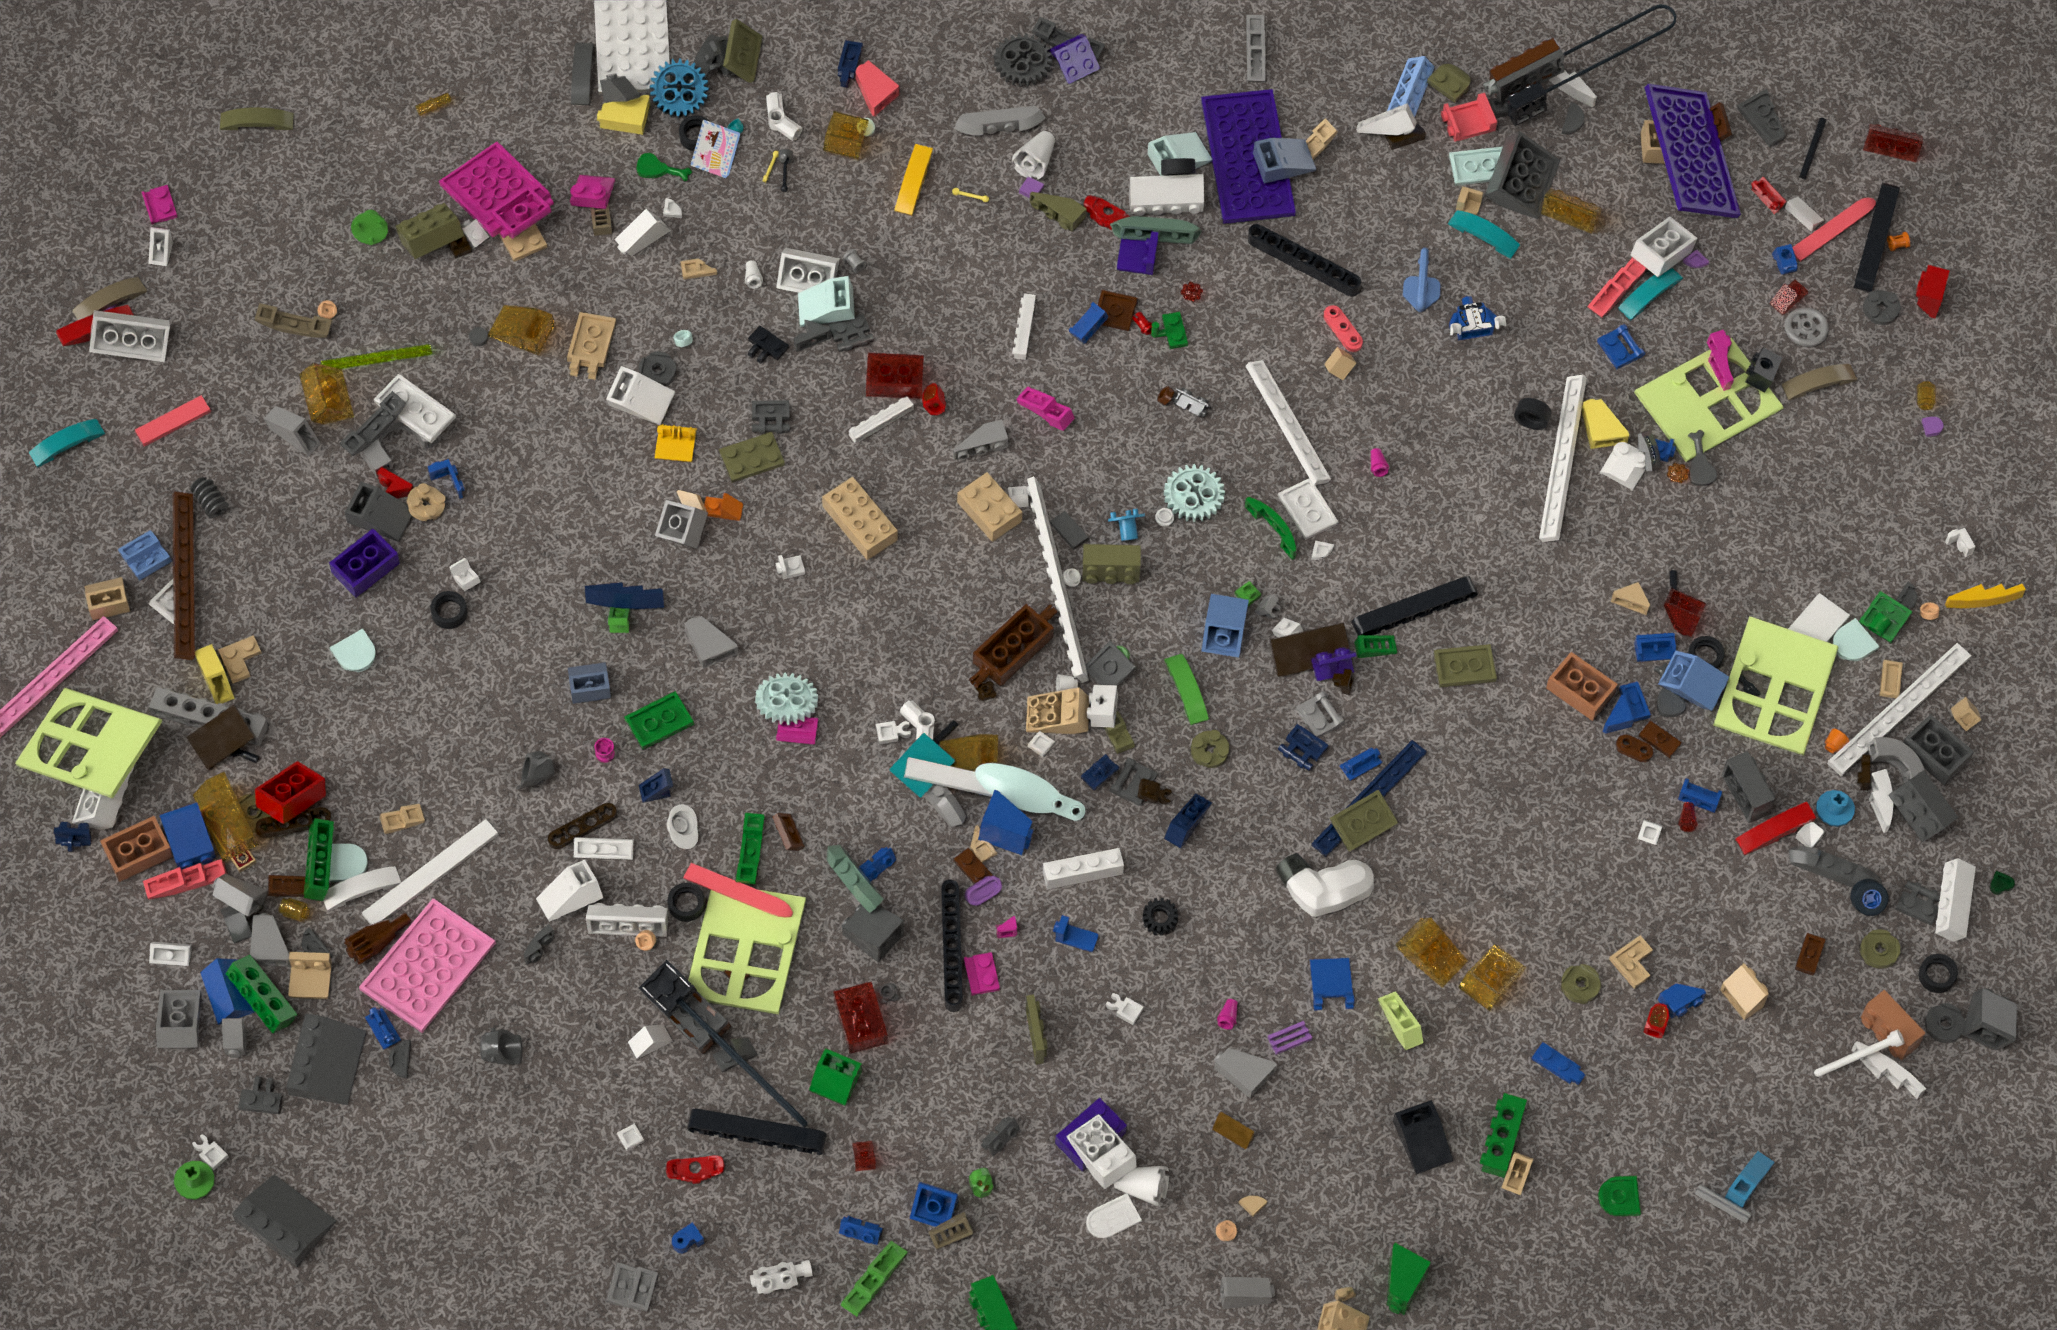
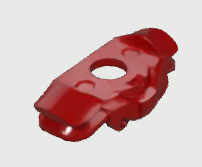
M1089 195L1084 200L1083 205L1086 208V212L1090 213V218L1096 221L1098 225L1107 227L1112 230L1110 225L1112 222L1130 217L1125 211L1102 198ZM1105 208H1111L1113 210V214L1107 215L1103 212V210Z
M718 1155L672 1159L666 1163V1174L671 1179L699 1184L701 1181L722 1174L725 1164L723 1158ZM692 1162H698L701 1165V1170L698 1173L690 1171L689 1166Z

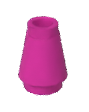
M1375 448L1370 452L1371 472L1376 477H1382L1388 473L1389 465L1381 449Z
M1234 999L1226 1000L1217 1017L1218 1025L1223 1029L1229 1030L1236 1025L1238 1002Z

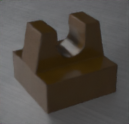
M465 236L448 244L455 259L472 252V248Z
M1344 669L1343 674L1334 673L1332 681L1334 686L1341 688L1342 694L1350 695L1354 681L1351 669Z

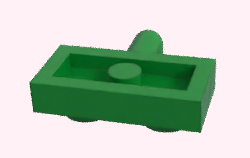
M1180 312L1162 315L1164 329L1159 330L1158 322L1152 323L1151 336L1153 338L1166 336L1169 349L1188 346Z

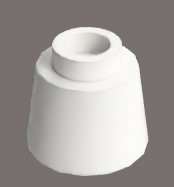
M1057 674L1056 691L1078 688L1077 679H1074L1072 676Z

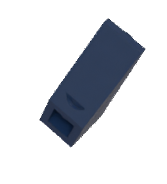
M1195 794L1170 822L1164 839L1181 848L1204 817L1212 802Z

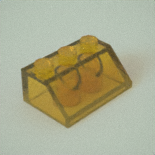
M1551 188L1545 194L1541 214L1592 234L1599 220L1602 208L1596 204L1585 202L1578 197H1572L1560 190Z
M312 363L299 374L311 422L328 424L354 417L342 369Z

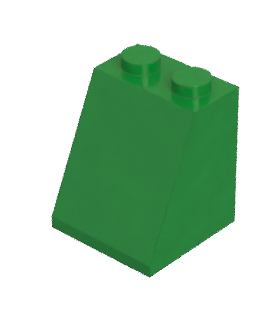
M1394 1243L1390 1255L1386 1305L1389 1306V1310L1393 1313L1404 1315L1425 1280L1431 1262L1397 1243Z

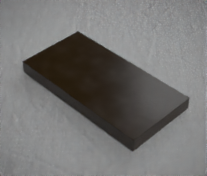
M1344 622L1269 639L1277 677L1313 669L1311 658L1317 657V653H1335V649L1343 647L1350 649Z

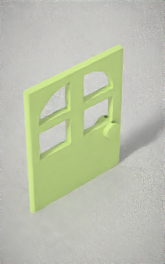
M1730 338L1732 344L1727 354L1728 361L1737 364L1746 373L1751 363L1734 340ZM1711 350L1656 378L1634 392L1669 440L1671 438L1674 439L1673 446H1676V450L1685 462L1696 456L1694 441L1688 437L1691 432L1696 433L1698 430L1704 432L1702 437L1704 453L1783 409V405L1768 387L1765 393L1758 390L1760 406L1751 415L1736 395L1739 391L1750 386L1745 382L1748 375L1743 373L1734 378L1731 388L1723 391L1708 362ZM1704 366L1719 387L1699 397L1687 381L1686 374ZM1728 398L1743 420L1724 430L1708 408Z
M1749 616L1713 725L1804 755L1839 647ZM1742 670H1750L1771 677L1765 699L1736 690ZM1784 683L1814 692L1807 713L1778 704ZM1732 699L1762 708L1755 730L1746 726L1738 719L1733 710ZM1774 713L1804 722L1798 731L1790 735L1774 736L1768 734Z
M64 688L15 764L21 768L114 798L159 728L162 719ZM85 705L71 728L54 723L68 709ZM95 708L112 714L97 737L80 732ZM45 735L62 741L47 764L41 761L39 755L40 745ZM71 744L88 750L81 763L75 766L71 772L56 768Z
M710 890L688 981L694 985L697 992L709 1003L779 1014L806 897L760 890L785 901L790 906L793 915L792 917L785 918L769 914ZM710 935L739 940L734 963L704 959ZM754 943L783 949L778 971L748 966ZM702 967L718 971H732L726 996L708 988L701 976ZM746 974L776 980L771 989L763 995L748 999L741 998Z

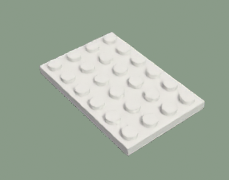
M594 0L599 95H603L600 80L606 79V75L617 73V76H625L639 93L654 91L650 89V85L655 84L651 82V78H657L654 75V71L660 72L659 65L665 68V61L670 65L666 0ZM670 75L666 76V81L671 83Z

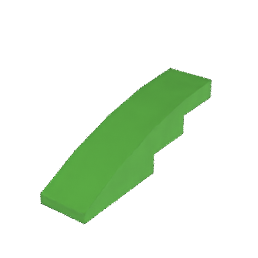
M890 1241L868 1266L863 1276L855 1283L853 1290L845 1297L841 1306L858 1317L907 1255V1251L893 1241Z

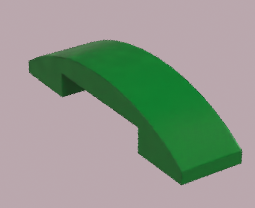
M1247 497L1245 499V508L1256 520L1263 516L1282 538L1280 547L1291 560L1295 559V541L1285 521L1263 502Z
M745 813L740 858L736 874V882L756 883L764 829V814Z

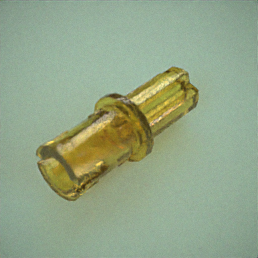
M445 93L433 99L430 97L429 100L415 105L419 116H422L430 111H437L438 107L452 100L449 93Z

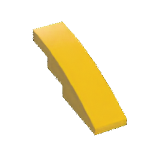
M915 144L898 195L895 212L913 216L922 184L925 181L933 148Z
M1980 584L1949 596L1945 606L1946 608H1979L2003 604L2022 598L2026 589L2023 584H2019L2005 590L2003 584L1985 590L1983 585Z

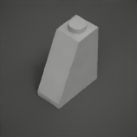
M275 406L264 418L271 431L307 456H310L321 444L303 417Z
M694 617L684 623L685 632L702 668L738 655L737 644L704 617Z
M228 874L216 878L213 883V896L246 916L262 909L268 892L266 889Z
M267 913L253 915L250 955L259 966L291 967L288 950L273 915Z
M1228 1048L1224 1053L1221 1051L1214 1059V1069L1249 1098L1262 1087L1277 1069V1064L1273 1061Z
M1222 1277L1220 1285L1222 1308L1229 1309L1269 1304L1272 1297H1275L1274 1285H1270L1269 1278Z

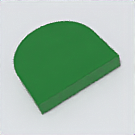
M1637 1176L1611 1177L1601 1185L1598 1192V1201L1602 1209H1605V1212L1613 1216L1641 1215Z

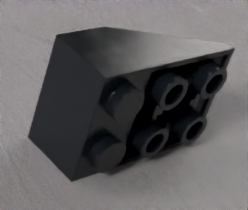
M1432 1100L1394 1114V1126L1416 1175L1453 1161L1440 1117Z

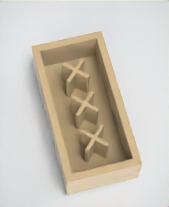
M851 477L822 496L823 508L866 560H869L898 541V530L854 477Z

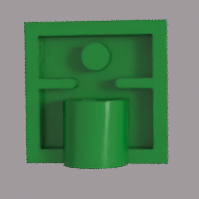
M1880 591L1859 620V623L1891 644L1911 616L1912 611Z

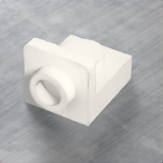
M1965 528L1955 529L1948 533L1945 541L1947 545L1957 542L1958 550L1963 552L1965 557L1973 554L1975 545Z
M782 555L778 556V563H775L778 574H782L783 579L805 574L800 555L783 559Z

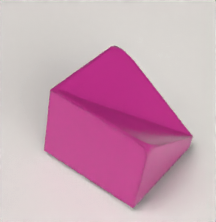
M1015 916L1003 924L996 925L997 938L1015 937L1017 935Z

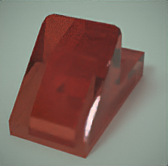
M1797 280L1792 281L1789 285L1785 283L1769 304L1781 315H1784L1808 294V290Z
M872 1141L852 1143L856 1172L876 1169Z

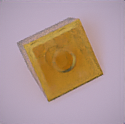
M834 111L825 135L823 151L859 159L869 120Z

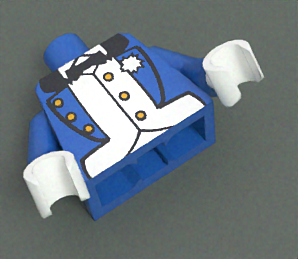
M1471 296L1462 298L1463 305L1457 307V312L1452 315L1449 322L1450 335L1457 333L1458 341L1493 335L1494 325L1496 329H1499L1500 325L1506 326V318L1504 316L1495 315L1482 302L1473 303Z

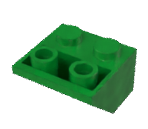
M825 1048L816 1066L809 1091L846 1106L862 1073V1063Z

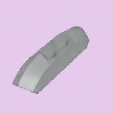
M1036 106L966 113L958 118L954 129L969 135L994 134L997 131L1012 132L1015 129L1022 131L1038 125L1045 119V116Z
M902 750L901 753H900L899 758H900L907 750ZM933 784L924 794L925 798L949 826L953 827L963 824L966 814L959 802L947 787Z

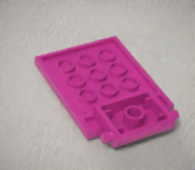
M495 142L439 180L440 186L474 220L476 219L481 227L492 237L500 233L502 238L509 236L511 239L515 238L552 212L550 206L554 204L550 192L498 142Z

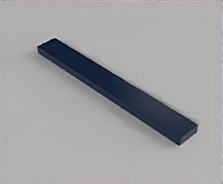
M1411 740L1347 807L1378 789L1384 798L1426 755L1427 751ZM1331 823L1312 842L1311 846L1327 857L1340 844L1342 839Z

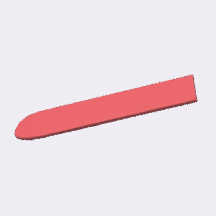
M1869 197L1863 198L1848 207L1792 247L1795 257L1800 262L1871 212L1876 205V201Z
M693 863L690 864L683 877L685 880L769 914L785 918L792 917L793 915L790 906L785 901Z

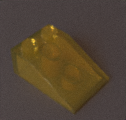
M1494 944L1467 972L1458 988L1490 1011L1526 967Z

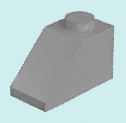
M222 1019L225 1055L231 1058L246 1055L247 1031L243 1019Z

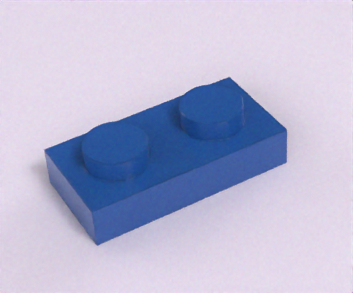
M1638 681L1620 686V694L1625 695L1634 718L1633 722L1650 718L1651 714Z

